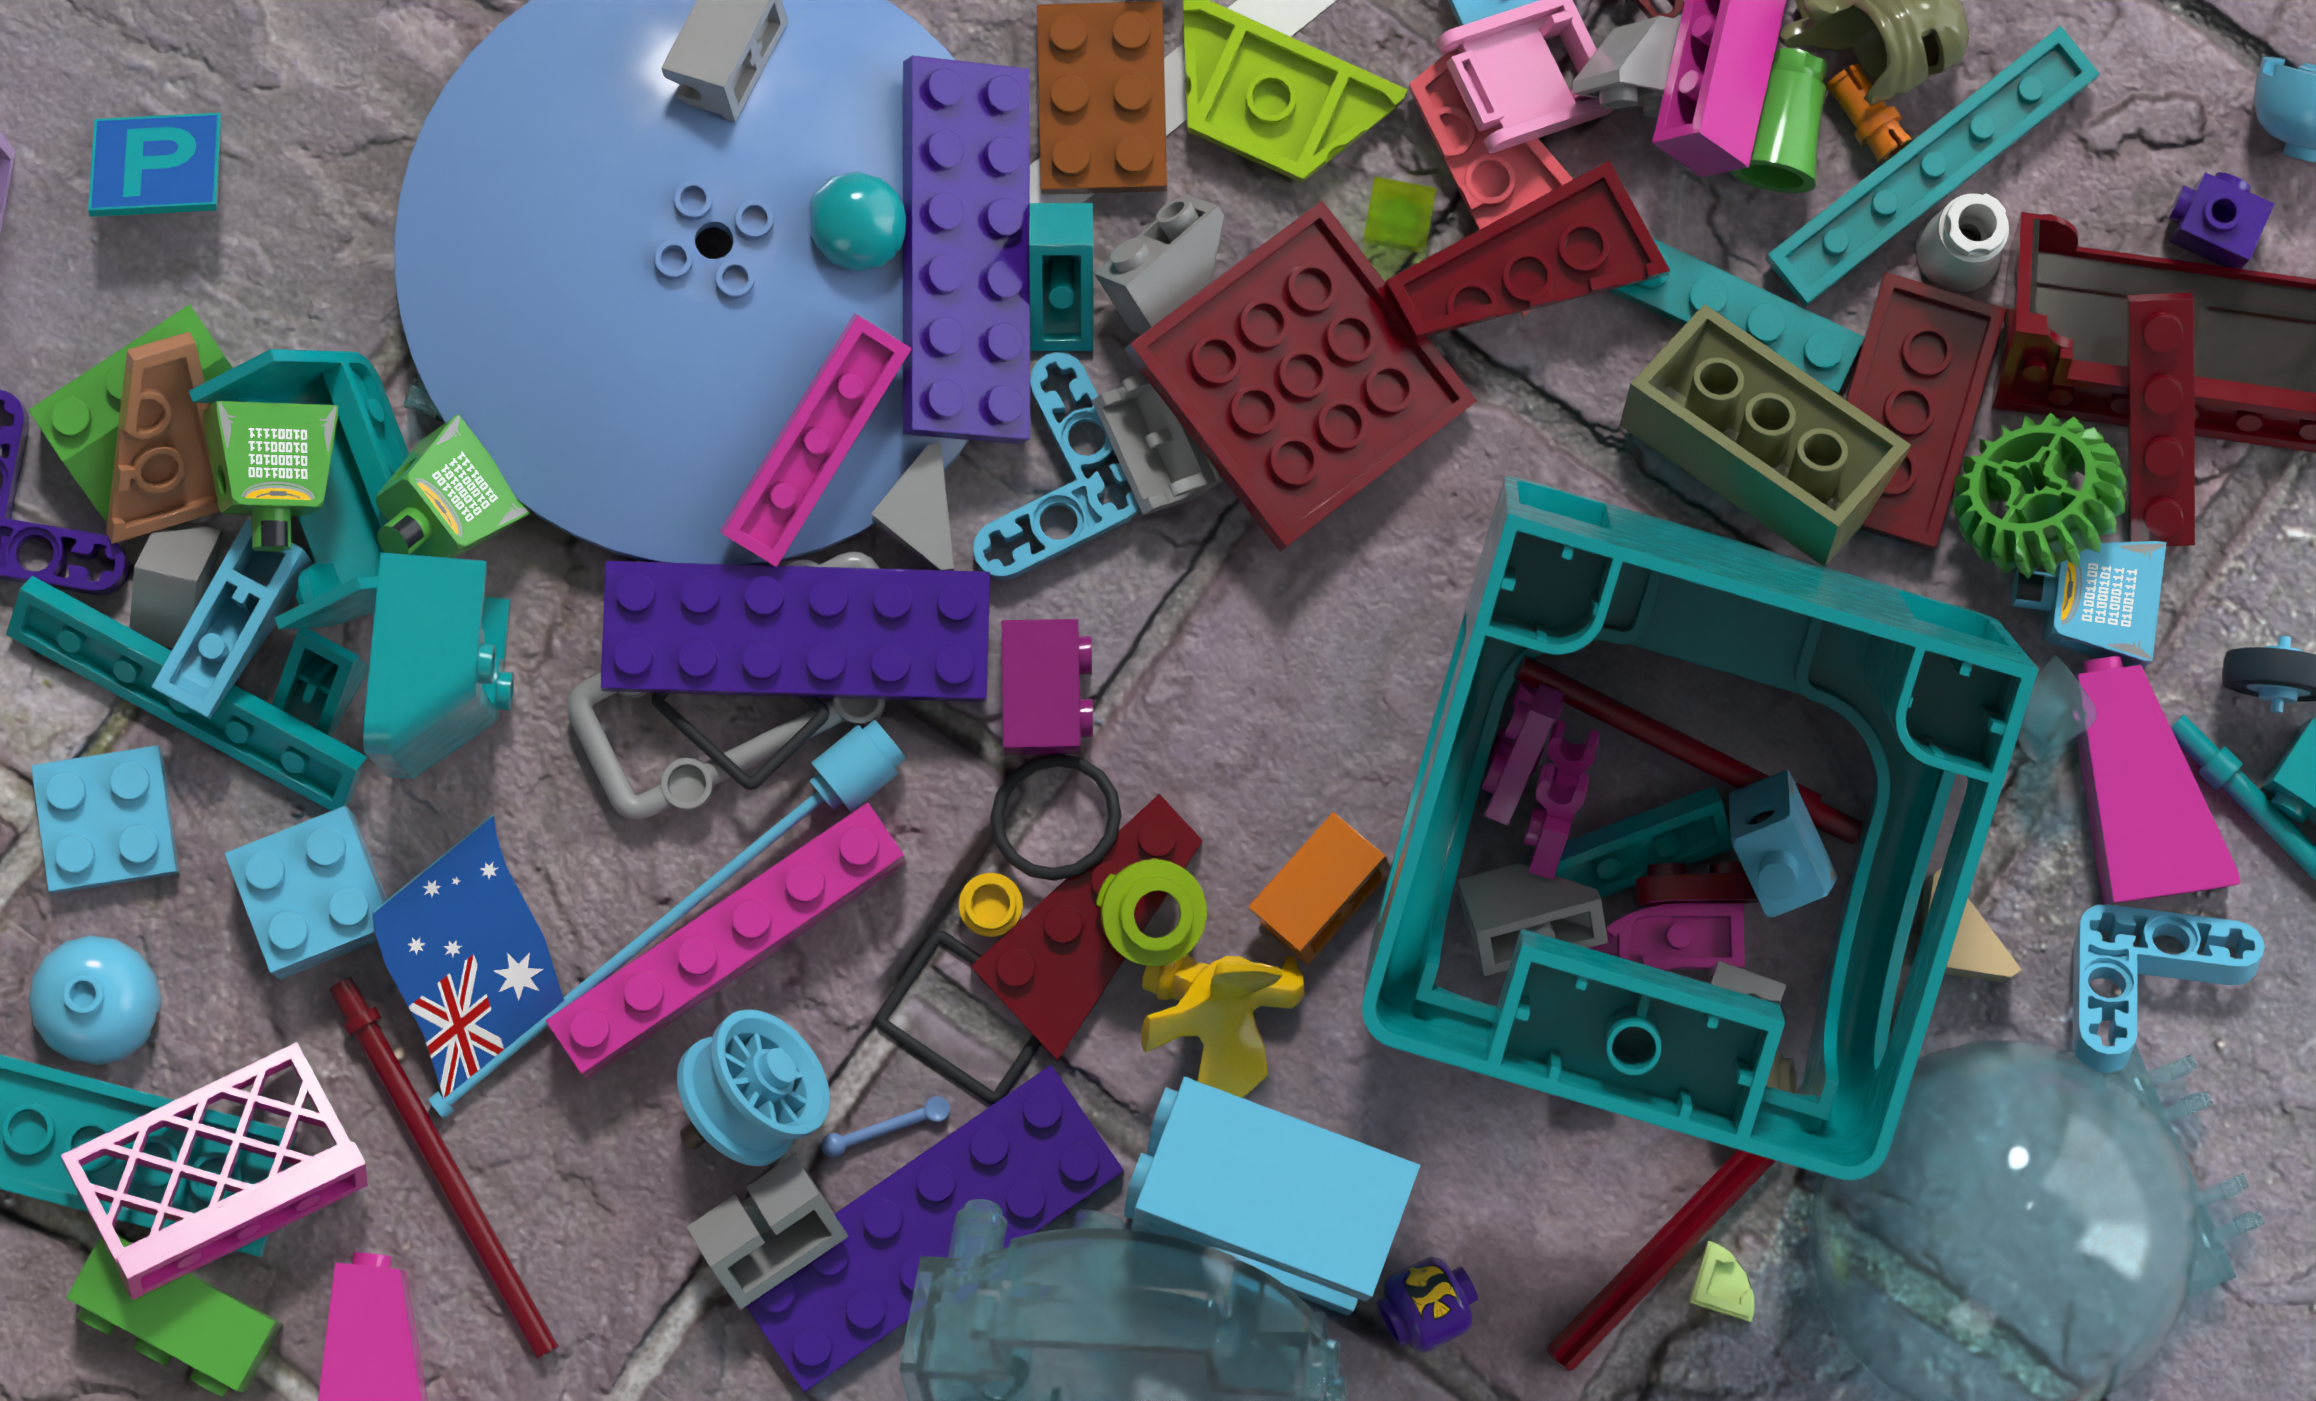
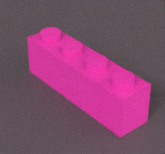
M1685 0L1652 143L1700 177L1749 167L1787 0Z

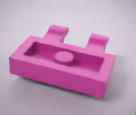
M1520 682L1512 701L1515 711L1508 728L1499 731L1490 752V758L1493 762L1482 789L1493 793L1484 815L1485 817L1504 825H1509L1527 781L1535 773L1544 752L1543 744L1550 728L1558 720L1564 703L1561 702L1564 695L1563 692L1541 683L1538 690Z
M1558 720L1553 725L1547 746L1548 756L1555 764H1545L1541 770L1534 801L1540 802L1545 809L1534 807L1523 844L1535 847L1528 873L1551 880L1555 876L1576 811L1584 804L1589 785L1588 774H1585V771L1594 762L1600 741L1599 731L1591 729L1585 743L1573 744L1568 742L1564 738L1566 722Z

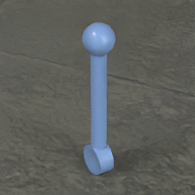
M932 1097L923 1108L843 1136L837 1133H829L823 1138L821 1149L827 1157L838 1158L844 1154L848 1147L928 1119L936 1123L942 1122L949 1115L950 1105L943 1097Z

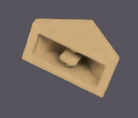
M1942 868L1925 880L1915 954ZM1968 898L1944 974L2003 983L2022 969Z

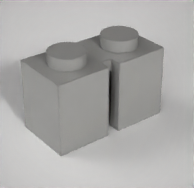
M795 1155L746 1186L751 1196L743 1202H740L737 1196L733 1195L687 1226L708 1265L740 1310L849 1237Z

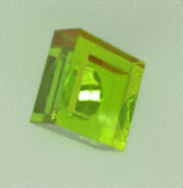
M1374 176L1362 243L1424 254L1437 188Z

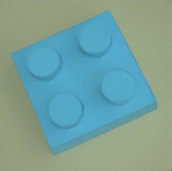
M159 745L31 765L47 885L50 893L55 894L180 874L163 751Z

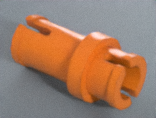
M1858 63L1853 64L1848 68L1849 74L1844 69L1826 84V89L1829 93H1832L1857 129L1853 136L1860 146L1868 145L1874 153L1877 162L1881 164L1889 160V153L1893 157L1911 143L1912 138L1909 134H1906L1899 124L1902 116L1895 106L1887 107L1885 102L1871 106L1863 99L1873 85L1863 73L1861 65Z

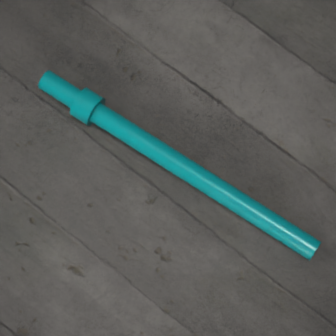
M2185 714L2179 717L2170 727L2178 744L2201 766L2198 773L2214 790L2222 787L2316 882V845L2281 810L2271 804V800L2239 769L2243 763L2226 746L2219 749Z

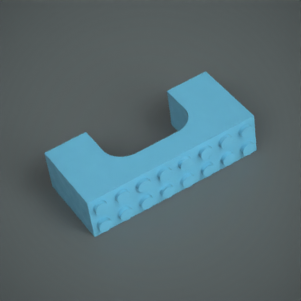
M1185 1076L1179 1091L1165 1087L1151 1125L1147 1154L1141 1152L1127 1189L1124 1217L1133 1220L1131 1235L1347 1316L1354 1312L1358 1299L1365 1302L1369 1300L1375 1291L1420 1164Z

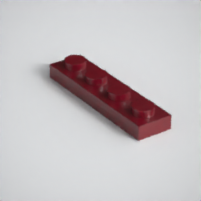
M2191 292L2127 295L2128 541L2166 542V547L2195 545L2194 297Z

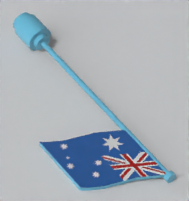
M875 719L863 729L859 725L855 726L811 762L819 772L809 780L817 790L813 795L564 997L545 937L506 866L496 834L494 815L489 816L371 912L374 932L384 963L423 1033L442 1092L441 1094L438 1091L428 1099L431 1105L443 1119L454 1112L451 1106L453 1103L547 1028L549 1025L545 1020L606 980L824 801L828 803L832 810H835L844 803L853 812L898 775L895 768L907 759Z

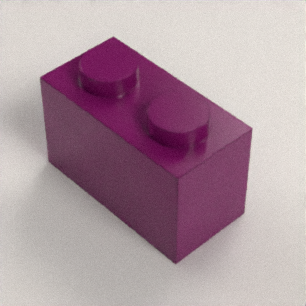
M1078 619L1001 620L1004 755L1081 754L1080 738L1093 737V699H1080L1079 674H1092L1091 636H1079Z

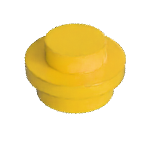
M998 873L980 874L972 878L964 886L960 894V916L964 924L977 935L983 937L1002 936L1019 922L1022 915L1023 901L1021 893L1016 884L1004 875Z

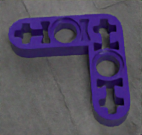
M0 389V405L4 404L7 414L14 418L12 426H2L0 428V449L9 450L8 458L5 459L0 456V470L3 475V485L0 490V579L26 583L31 576H34L56 589L91 595H108L118 591L126 582L130 573V561L125 550L118 543L112 544L109 537L102 534L11 519L29 431V415L25 406L12 393ZM34 537L45 538L53 546L51 563L40 571L26 570L19 561V552L22 545ZM74 542L71 553L76 557L95 559L98 550L105 549L106 557L115 563L113 572L103 571L99 581H92L93 576L88 569L68 564L69 577H60L67 563L66 543Z

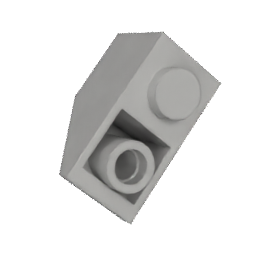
M1656 16L1614 28L1573 80V94L1599 99L1600 107L1623 109L1638 106L1643 107V115L1658 117L1681 20Z
M1188 194L1170 201L1159 210L1153 223L1137 237L1126 240L1118 245L1111 253L1110 260L1094 273L1130 331L1142 335L1212 283L1224 218L1218 205Z

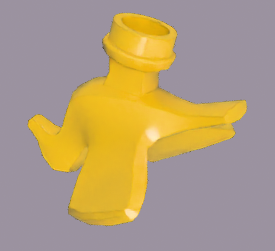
M1188 954L1167 965L1146 966L1142 979V988L1156 994L1157 999L1179 1000V1003L1174 1007L1146 1016L1141 1029L1142 1049L1147 1053L1178 1037L1198 1036L1204 1045L1198 1082L1241 1098L1244 1097L1268 1076L1265 1044L1256 1026L1254 1010L1260 1006L1292 1009L1302 1001L1305 995L1303 975L1297 967L1296 958L1287 956L1282 969L1263 963H1253L1241 956H1225L1210 964L1197 962Z

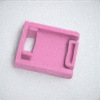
M1539 0L1444 32L1436 39L1435 43L1441 54L1457 49L1460 53L1452 56L1446 62V65L1478 131H1484L1493 127L1497 129V131L1490 134L1484 140L1489 153H1495L1608 115L1614 110L1600 107L1599 99L1573 94V89L1569 90L1545 41L1559 35L1578 74L1597 51L1573 0Z

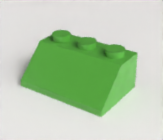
M190 304L28 409L66 468L106 523L108 520L127 350L190 332L196 343L205 382L233 368Z

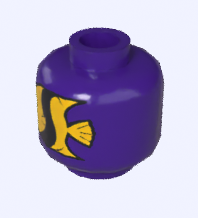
M1431 1256L1388 1277L1384 1283V1298L1378 1300L1377 1305L1387 1329L1398 1346L1403 1347L1409 1344L1414 1350L1425 1353L1466 1333L1472 1325V1312L1469 1305L1478 1301V1295L1470 1277L1462 1266L1451 1270L1442 1259Z

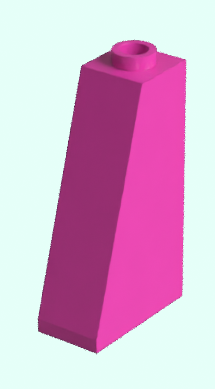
M2121 656L2084 661V673L2068 678L2067 682L2102 905L2225 888L2241 884L2239 871L2142 666L2123 667Z
M353 1252L352 1264L335 1262L318 1401H428L408 1275L406 1271L391 1268L392 1256Z

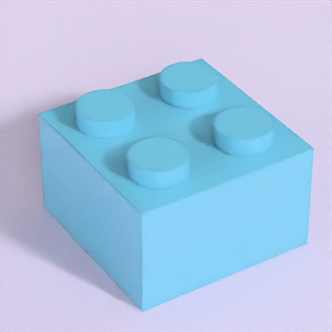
M346 805L224 853L268 969L278 979H284L378 942L374 932L371 912L385 902L387 897L356 816Z

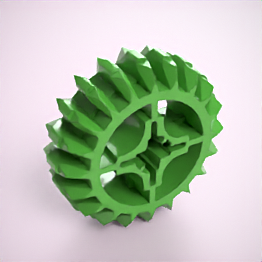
M2051 412L2041 425H2035L2034 421L2026 415L2022 428L2011 431L2001 424L2000 438L1994 442L1979 439L1981 456L1963 457L1965 474L1954 478L1957 497L1953 499V511L1958 522L1961 524L1959 530L1965 542L1970 543L1976 555L1985 564L1994 561L1995 566L2001 569L2004 574H2007L2017 566L2019 572L2023 573L2028 579L2038 566H2043L2045 571L2049 572L2052 576L2055 575L2057 564L2066 560L2079 568V553L2085 549L2100 553L2101 540L2099 535L2116 534L2117 522L2115 516L2126 513L2124 507L2125 499L2123 497V493L2127 491L2125 487L2126 478L2121 467H2119L2120 461L2114 448H2110L2109 444L2105 443L2103 436L2094 427L2085 430L2083 424L2079 423L2075 417L2061 425L2060 420ZM2076 472L2085 476L2080 491L2074 490L2071 482ZM2000 500L2006 501L2005 505L2008 510L2003 519L1995 516Z

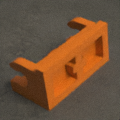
M1332 812L1252 901L1248 908L1260 919L1259 923L1308 966L1388 877L1390 864L1386 855L1335 812Z

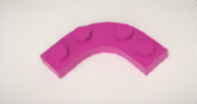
M1677 903L1647 907L1632 912L1606 927L1608 943L1589 948L1668 972L1674 970H1709L1718 961L1743 969L1745 967L1744 903ZM1551 1094V1098H1562Z

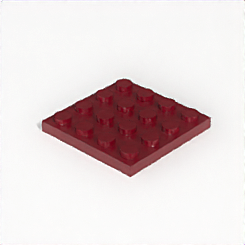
M1320 201L1132 341L1124 349L1280 552L1477 402L1428 337L1414 338L1388 291L1385 281L1323 201Z

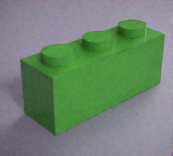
M117 1234L123 1247H126L134 1243L129 1239ZM101 1236L66 1297L68 1300L81 1306L76 1316L79 1320L108 1335H111L115 1326L124 1329L138 1337L133 1349L165 1366L169 1364L172 1356L195 1368L189 1378L190 1380L222 1397L225 1396L229 1387L246 1393L283 1326V1323L191 1273H187L131 1300Z

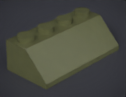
M1706 304L1695 313L1630 383L1619 424L1622 428L1823 567L1834 558L1862 526L1911 447V444Z

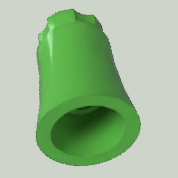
M1781 48L1775 51L1749 167L1729 171L1736 179L1757 188L1780 193H1804L1816 187L1817 143L1821 112L1826 93V86L1823 84L1827 63L1823 58L1794 48Z

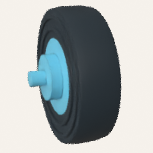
M2278 636L2277 646L2231 649L2226 652L2224 657L2222 685L2235 692L2271 702L2270 712L2283 713L2284 703H2296L2297 701L2316 702V654L2290 647L2291 637Z

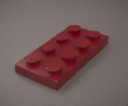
M1885 272L1882 276L1845 400L1911 444V447L1859 529L1932 552L1936 548L1955 485L1954 478L1957 477L2005 317L2006 308Z

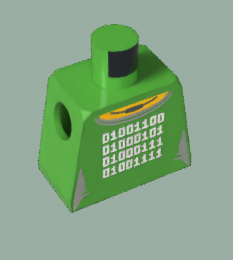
M216 401L203 411V424L219 510L223 514L252 515L253 550L266 552L290 550L291 516H310L322 508L338 418V405Z
M457 414L421 440L376 495V505L389 520L388 523L379 529L377 538L385 553L410 555L413 552L419 556L455 558L496 537L532 511L515 497L491 455L461 416Z

